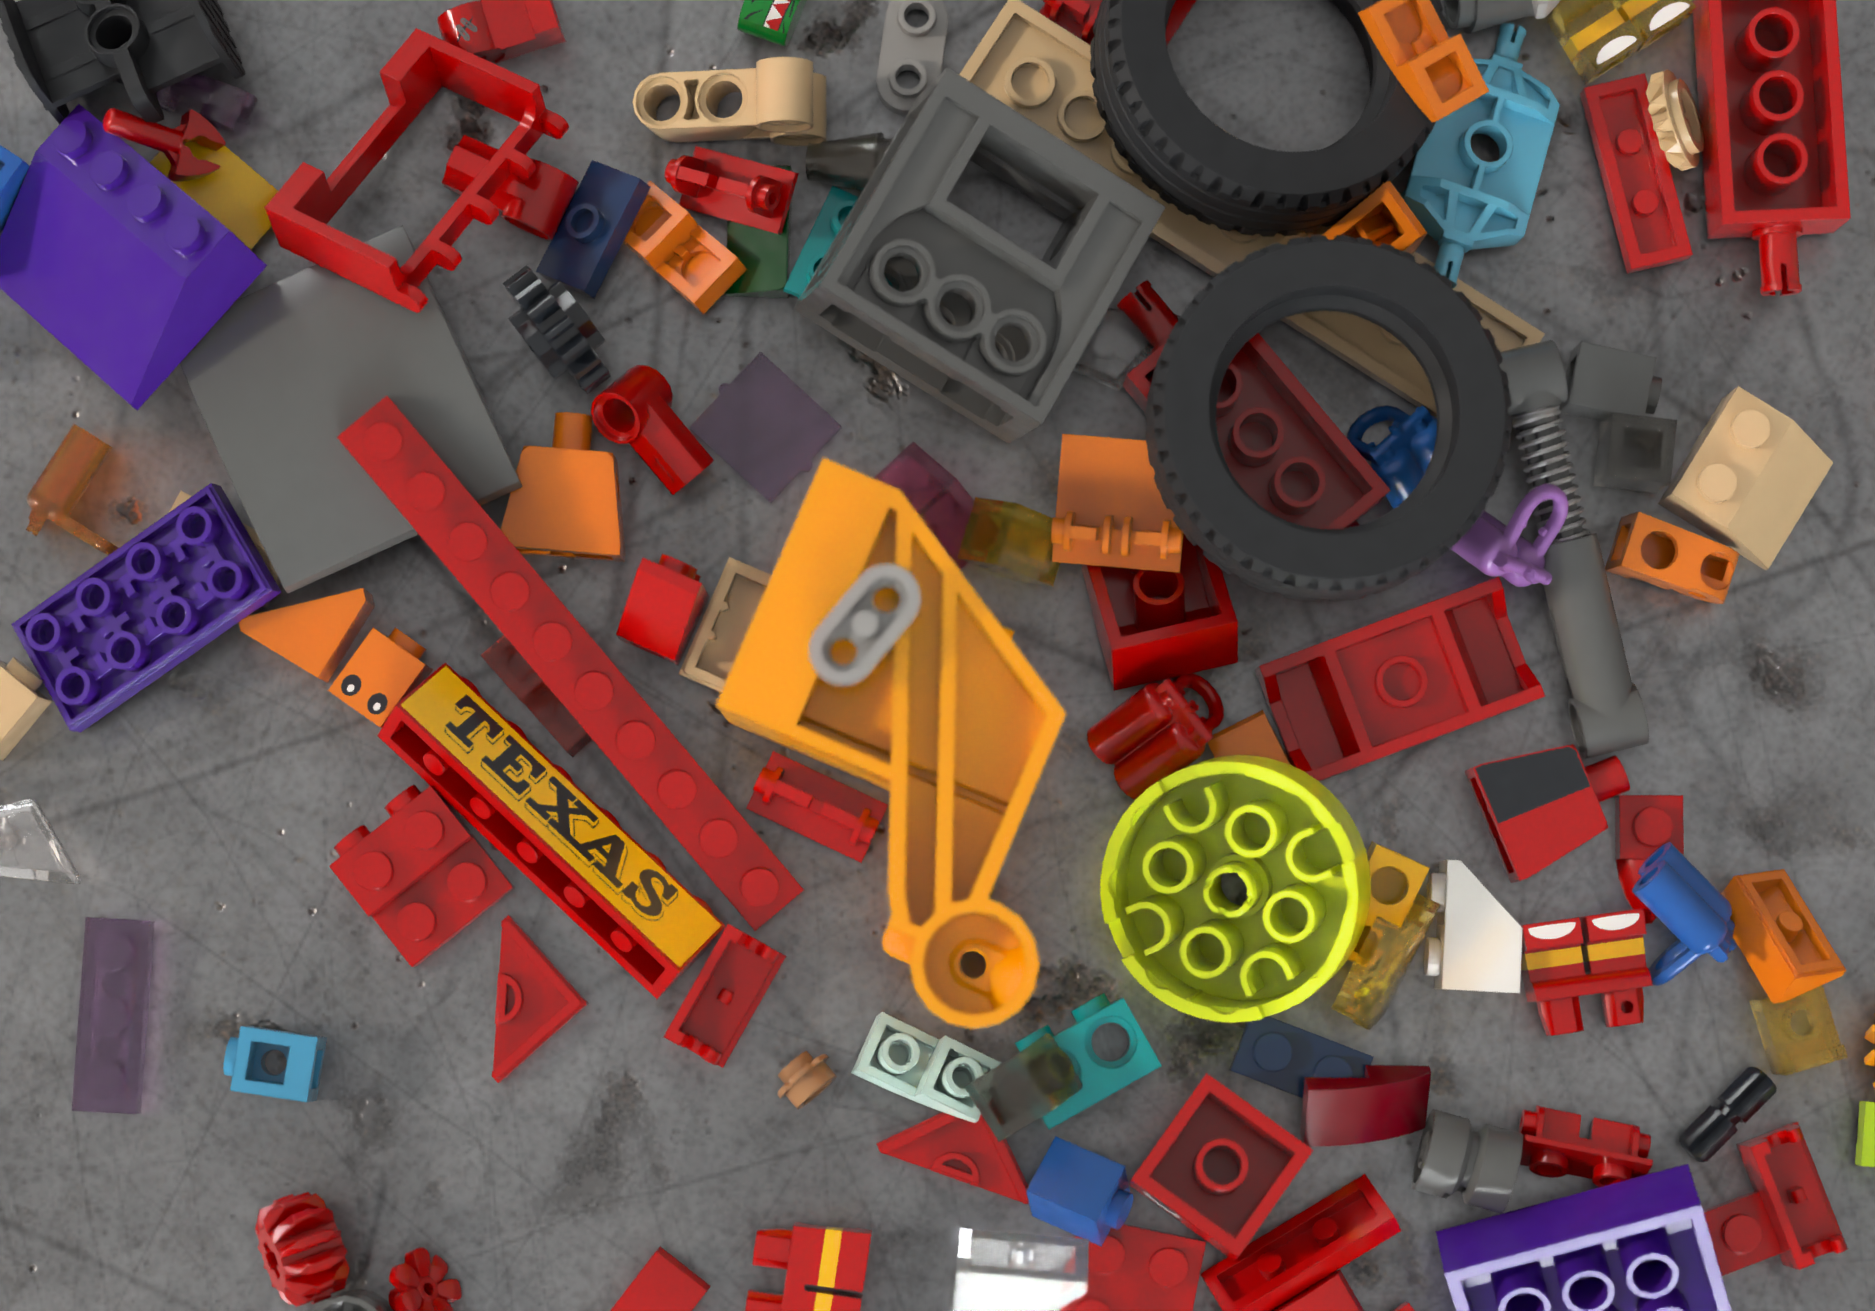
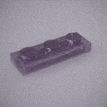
M86 917L72 1111L123 1114L141 1113L155 921Z

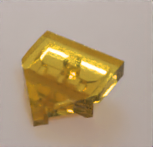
M1418 893L1401 928L1377 916L1331 1009L1353 1019V1023L1367 1030L1375 1026L1389 1008L1441 904Z

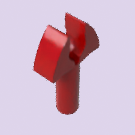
M110 108L103 118V129L105 132L163 152L171 163L167 176L171 181H190L203 178L221 167L218 164L197 159L191 153L190 148L184 145L188 142H196L214 151L226 145L217 129L205 117L193 109L183 114L180 126L173 129L158 123L146 122L142 117L116 108Z

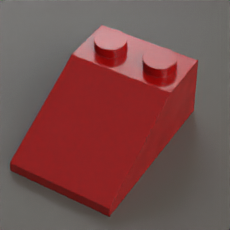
M1184 533L1180 573L1081 564L1098 639L1114 691L1238 663V620L1222 570L1203 555V549L1198 545L1193 546Z

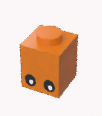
M396 627L388 637L372 628L328 691L382 728L395 705L422 683L433 671L432 668L419 660L427 649Z

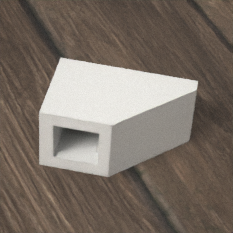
M1447 859L1440 861L1439 873H1429L1427 883V910L1437 912L1436 937H1427L1425 942V975L1434 976V989L1520 993L1522 927L1461 860Z

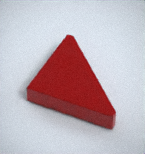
M508 915L501 921L502 934L497 981L496 1030L492 1077L497 1083H501L589 1004L511 915Z
M988 1100L976 1123L940 1112L877 1143L880 1153L1014 1199L1026 1205L1029 1204L1026 1192L1029 1186Z

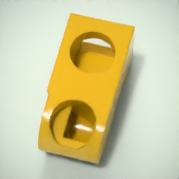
M1372 841L1367 851L1371 877V898L1368 916L1362 935L1348 960L1368 970L1377 972L1388 954L1430 868Z

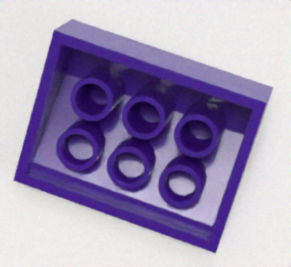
M80 104L70 112L36 150L0 236V289L136 410L146 402L267 267L227 227L120 137L105 132L103 123Z
M1688 1164L1436 1231L1443 1270L1456 1311H1732L1702 1205Z

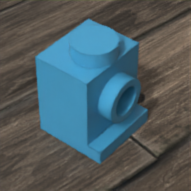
M241 1026L239 1038L230 1037L224 1057V1075L232 1076L230 1091L300 1102L317 1101L327 1037L255 1026ZM273 1050L281 1051L287 1061L286 1068L278 1075L270 1073L265 1065L267 1055Z

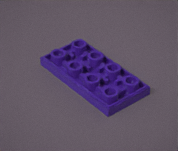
M210 483L11 625L69 730L82 732L281 593V590L220 485Z

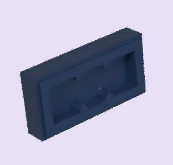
M592 160L536 272L549 281L555 283L560 280L566 288L595 299L651 187L641 178Z

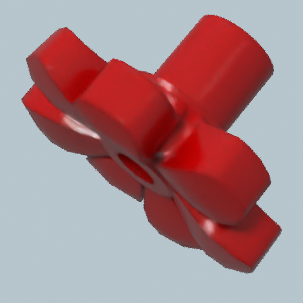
M423 1247L407 1252L404 1258L405 1263L391 1268L389 1282L396 1288L389 1292L388 1301L394 1311H454L449 1303L459 1300L462 1296L460 1282L457 1279L443 1280L449 1269L447 1263L439 1255L430 1257L429 1252Z

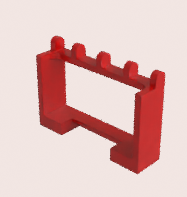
M416 28L379 72L390 105L327 179L324 171L303 162L265 206V210L280 247L413 312L420 313L428 303V298L418 289V286L436 265L449 271L456 269L462 261V256L452 247L454 242L473 219L486 225H491L500 212L489 199L510 174L524 180L529 179L536 170V165L526 154L543 133L552 138L561 139L569 130V125L562 116L546 109L539 84ZM441 87L447 88L520 122L402 267H399L395 257L327 225Z

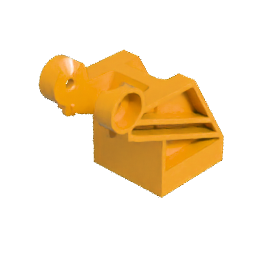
M823 458L716 706L729 724L890 792L888 893L892 915L883 936V948L890 956L910 964L914 987L925 1005L948 1023L974 1029L1000 1024L1018 1012L1033 992L1039 969V959L1035 939L1023 920L1003 905L988 899V896L1066 712L1013 643L1012 638L1015 630L999 624L899 489ZM879 564H894L906 569L913 575L920 588L921 605L916 619L863 681L851 686H836L824 681L815 672L809 657V643L814 631L866 570ZM882 589L874 597V605L881 612H892L900 604V596L893 589ZM846 640L836 642L830 652L832 660L840 665L851 663L857 655L855 645ZM966 952H978L985 959L986 969L979 978H968L962 973L959 963L960 958Z

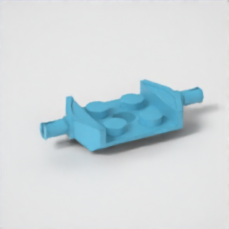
M1503 23L1500 25L1495 50L1490 59L1473 58L1489 92L1436 121L1431 133L1415 155L1407 187L1401 194V197L1427 233L1434 240L1438 241L1440 247L1434 268L1438 273L1446 276L1453 282L1452 288L1457 286V278L1464 253L1475 249L1515 246L1524 237L1560 107L1559 102L1548 86L1521 70L1523 64L1517 61L1527 31L1519 25L1516 32H1513L1515 27L1513 23ZM1485 134L1494 139L1499 147V159L1493 162L1479 159L1472 151L1470 145L1472 135Z

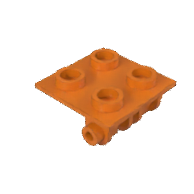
M1062 434L1056 515L1053 517L1051 527V543H1053L1052 562L1180 573L1183 531L1179 529L1173 520L1175 515L1171 509L1166 508L1159 489H1157L1153 478L1155 471L1149 463L1146 440Z

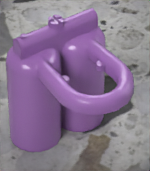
M1543 484L1535 487L1519 503L1507 526L1484 510L1476 523L1451 550L1484 574L1494 577L1501 576L1514 586L1526 587L1538 582L1548 585L1552 581V575L1544 569V555L1562 528L1568 515L1569 502L1566 493L1554 484ZM1552 499L1553 511L1544 527L1539 529V535L1532 544L1520 534L1527 526V521L1537 505L1544 500Z

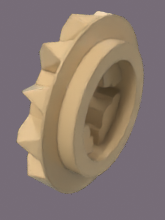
M1668 69L1651 74L1646 95L1649 101L1648 111L1652 117L1653 130L1659 139L1660 149L1665 151L1667 161L1681 171L1697 167L1700 158L1699 152H1702L1704 149V136L1699 113L1692 94L1686 83L1682 79H1677Z

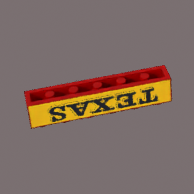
M446 662L395 705L377 736L656 999L707 950L724 929L725 925L713 914L711 908L704 900L692 895L666 870L665 865L656 855L643 849L620 827L617 819L609 811L600 808L574 784L566 770L553 764L527 740L525 733L518 725L506 720L480 695L479 690L471 681L460 677Z

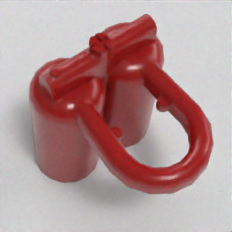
M1190 673L1177 677L1173 682L1168 678L1161 684L1150 683L1145 685L1100 719L1087 731V741L1092 752L1106 764H1114V776L1118 786L1127 796L1136 800L1157 781L1188 767L1202 756L1206 743L1214 737L1212 731L1224 719V707L1215 688L1203 677ZM1185 688H1191L1203 697L1209 710L1207 719L1196 714L1199 706L1195 704L1194 700L1187 702L1184 698Z

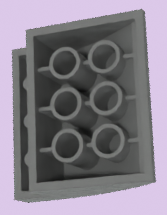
M403 225L364 242L395 257L399 267H402L416 251ZM317 264L236 300L180 362L189 387L229 477L287 594L418 535L416 530L337 438L339 434L385 396H388L480 506L523 487L460 341L438 302L428 277L418 286V289L428 298V303L420 313H416Z

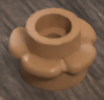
M805 1051L792 1060L778 1074V1077L784 1083L778 1091V1097L781 1099L787 1096L797 1110L815 1099L837 1077L826 1064V1060L829 1058L828 1055L821 1054L814 1059L808 1051Z

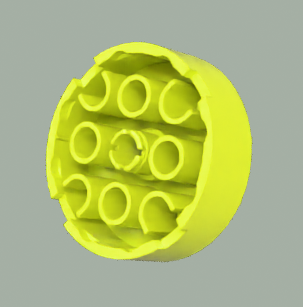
M1230 755L1207 759L1178 770L1157 781L1134 800L1119 820L1108 842L1101 870L1100 897L1105 924L1108 923L1114 941L1123 956L1121 961L1133 977L1153 996L1165 1004L1197 1018L1216 1022H1249L1264 1019L1267 1016L1285 1011L1301 1003L1327 983L1347 962L1362 935L1367 920L1371 898V877L1368 857L1361 835L1352 817L1330 790L1312 776L1287 763L1253 755ZM1223 873H1238V876L1245 882L1248 899L1243 905L1232 903L1224 895L1221 887Z

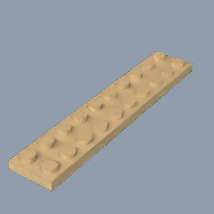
M1008 0L959 74L1164 205L1166 208L1149 237L1212 277H1215L1234 262L1245 260L1248 254L1278 242L1285 245L1288 244L1290 239L1322 235L1332 227L1320 226L1317 231L1303 232L1293 236H1284L1278 233L1274 237H1262L1259 234L1253 236L1244 235L1234 229L1229 232L1219 229L1213 224L1207 225L1198 221L1193 215H1186L1177 210L1175 205L1165 202L1156 191L1149 189L1142 182V178L1138 174H1134L1129 168L1128 161L1118 153L1114 146L1115 142L1109 137L1104 127L1106 121L1099 114L1096 105L1097 99L1092 88L1095 78L1090 72L1091 45L1020 0ZM1417 252L1412 253L1418 264L1426 262L1434 267L1435 264ZM1457 278V286L1453 290L1456 292L1462 291L1470 300V304L1474 309L1478 310L1483 318L1481 325L1484 328L1490 329L1497 349L1500 352L1541 341L1545 333ZM1336 311L1305 312L1281 319V321L1417 407L1424 406L1431 416L1437 417L1433 391L1422 366L1402 342L1379 325L1353 314Z

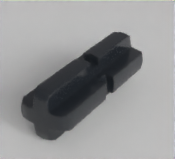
M1753 1066L1747 1068L1717 1098L1720 1104L1717 1107L1710 1105L1680 1135L1679 1142L1682 1147L1695 1160L1699 1162L1708 1161L1738 1131L1736 1125L1739 1122L1746 1123L1776 1093L1777 1087L1774 1082L1761 1069Z

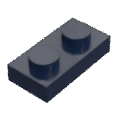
M1267 1016L1264 1019L1246 1023L1229 1070L1303 1099L1305 1077L1364 1078L1365 1065H1371L1373 1056Z

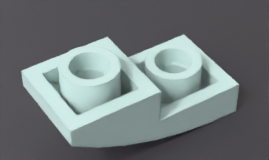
M881 1012L876 1016L851 1073L912 1101L976 1123L980 1118L1003 1063L946 1035L941 1039H937Z

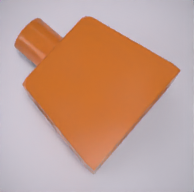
M557 412L555 413L552 447H523L516 470L523 487L510 492L501 526V531L521 554L625 562L618 463L613 453L590 450L593 425L591 415Z

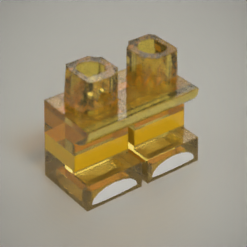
M1561 0L1553 9V13L1547 23L1582 81L1587 85L1633 56L1636 51H1641L1685 23L1695 10L1696 5L1692 0Z

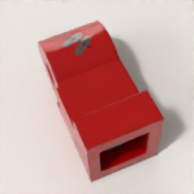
M478 0L453 7L437 18L439 30L444 41L489 62H503L566 42L553 0Z

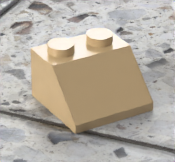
M1738 386L1722 398L1658 504L1725 546L1737 551L1741 556L1762 569L1767 570L1831 468L1833 461L1793 419Z

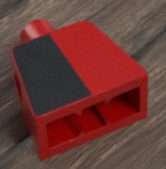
M1574 744L1487 762L1464 771L1511 883L1531 877L1608 828L1607 820L1599 803L1630 791L1628 777L1616 755L1584 767Z

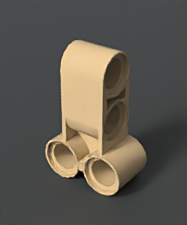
M771 57L757 61L756 68L657 73L649 75L641 81L634 92L633 107L636 116L655 135L665 141L677 143L771 138V142L786 146H811L826 142V76L814 73L813 62L808 59ZM729 93H742L743 99L739 110L731 117H718V104L722 98ZM668 96H680V106L677 113L668 120L658 121L656 112L660 102Z

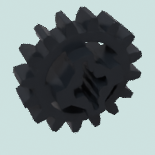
M526 265L502 283L520 308V310L508 318L554 379L568 371L582 390L588 394L611 377L610 372L594 351L606 342L560 280L546 288L531 268Z

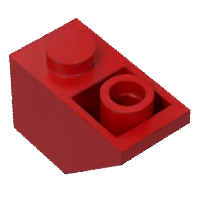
M665 554L661 555L658 564L642 558L616 636L625 643L679 666L709 599L705 587L699 582L701 576L696 574L697 569Z

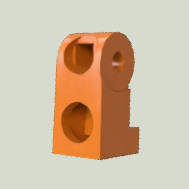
M1638 511L1621 517L1605 570L1628 579L1635 578L1666 590L1673 589L1683 595L1701 601L1723 604L1740 554L1721 543Z

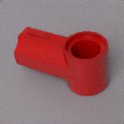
M464 135L461 141L455 145L449 157L441 183L445 188L461 195L498 149ZM532 159L536 165V170L529 179L524 180L510 174L489 201L498 208L499 212L502 213L501 217L510 224L539 238L551 241L579 182L560 169Z
M636 365L596 396L591 406L593 423L598 431L608 440L618 444L629 443L668 491L674 495L706 469L714 459L670 408L673 395L666 378L652 367Z

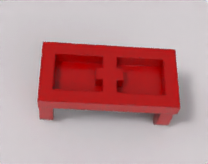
M727 924L663 1037L678 1046L685 1047L696 1053L703 1060L723 1068L787 956L735 926Z
M1798 1122L1787 1124L1736 1144L1753 1190L1760 1194L1783 1252L1779 1256L1784 1266L1800 1270L1815 1264L1814 1258L1831 1252H1834V1254L1842 1253L1848 1249Z

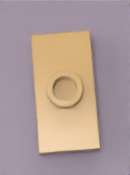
M729 557L679 671L680 676L719 693L722 692L771 579V574Z

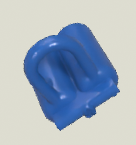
M1389 405L1375 407L1359 416L1350 426L1347 433V439L1364 459L1371 461L1370 466L1391 490L1385 497L1393 509L1401 504L1416 488L1425 474L1434 451L1437 435V417L1431 416L1424 406L1417 407L1416 411L1411 415ZM1387 420L1393 422L1388 427L1390 434L1377 446L1374 442L1367 444L1362 441L1363 434L1372 425Z
M1671 842L1662 845L1641 865L1638 870L1641 878L1632 889V892L1678 938L1650 966L1649 971L1652 985L1654 986L1667 983L1701 955L1709 953L1717 962H1726L1729 959L1727 957L1728 954L1737 947V944L1732 940L1735 924L1730 919L1732 914L1730 902Z

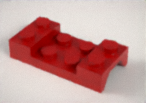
M1499 576L1265 663L1255 669L1291 765L1304 771L1319 782L1545 697L1540 682L1526 664L1508 618L1504 588Z

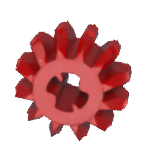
M309 1192L296 1196L290 1194L274 1200L272 1205L259 1210L255 1232L259 1239L257 1248L262 1254L263 1268L268 1271L272 1287L278 1290L283 1301L288 1305L293 1304L296 1307L310 1302L313 1305L332 1297L331 1294L345 1289L350 1270L346 1260L348 1251L343 1245L341 1230L337 1228L334 1221L333 1211L326 1208L325 1202L316 1193L310 1194Z

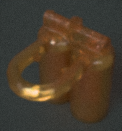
M73 423L27 495V504L32 510L28 517L30 522L26 530L28 532L32 531V534L37 536L47 521L50 520L107 556L117 550L118 546L69 517L113 448Z

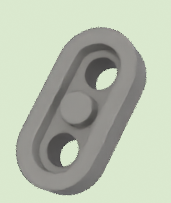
M891 0L887 7L877 71V91L885 107L895 114L907 116L917 97L942 73L948 30V13L942 0ZM920 9L928 15L929 19L924 26L915 28L906 23V14L911 10ZM906 70L914 71L920 77L919 84L912 89L900 87L896 82V78L901 72Z
M879 564L869 568L857 579L817 627L809 643V657L815 672L824 681L836 686H851L863 681L913 623L920 610L921 593L917 581L910 572L894 564ZM885 588L893 589L900 596V604L897 609L888 613L881 612L874 605L876 593ZM841 640L850 641L857 649L855 659L847 665L837 664L830 656L832 646Z

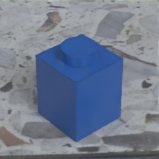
M1056 1136L1026 1191L1033 1217L1101 1247L1111 1227L1119 1230L1123 1226L1130 1213L1134 1195L1129 1190L1125 1166Z

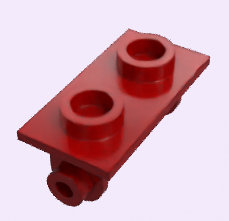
M695 146L693 156L683 155L678 159H672L668 162L665 168V179L676 192L682 194L679 205L683 208L775 234H782L799 173Z
M773 751L766 767H763L753 788L754 792L746 809L862 863L889 805Z
M1536 1106L1534 1111L1523 1109L1521 1113L1518 1133H1522L1524 1137L1520 1165L1529 1166V1170L1536 1175L1558 1178L1568 1174L1592 1179L1596 1186L1603 1187L1647 1175L1653 1166V1160L1647 1159L1651 1146V1135L1640 1133V1127L1637 1125L1594 1117L1591 1122L1590 1138L1586 1139L1579 1137L1580 1114L1542 1106Z

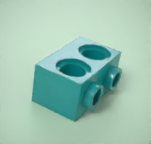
M1105 993L1072 1010L1071 1013L1076 1023L1054 1035L1048 1024L1015 1043L1020 1054L1009 1061L1048 1130L1162 1066L1124 998H1119L1110 1003ZM1113 1022L1121 1026L1126 1032L1128 1045L1122 1056L1115 1060L1107 1061L1095 1054L1092 1048V1036L1100 1025ZM1051 1054L1065 1057L1072 1068V1077L1069 1084L1058 1092L1043 1090L1035 1078L1037 1064L1042 1058Z

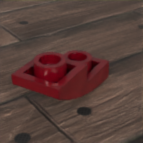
M1365 1065L1364 1078L1305 1077L1300 1125L1302 1142L1309 1147L1353 1145L1392 1139L1425 1129L1431 1080L1430 1067Z

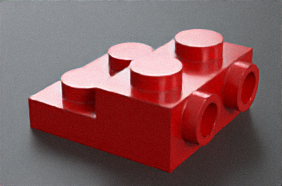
M412 785L385 806V810L391 817L374 831L370 832L365 825H361L338 842L334 849L340 858L329 865V867L368 917H372L409 965L416 967L515 887L450 804L432 786H429L421 793L416 785Z

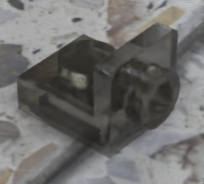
M1047 1033L1022 1051L980 1075L964 1086V1088L1000 1142L1056 1109L1081 1090L1083 1084L1074 1071L1073 1064L1068 1055L1060 1049L1053 1036Z

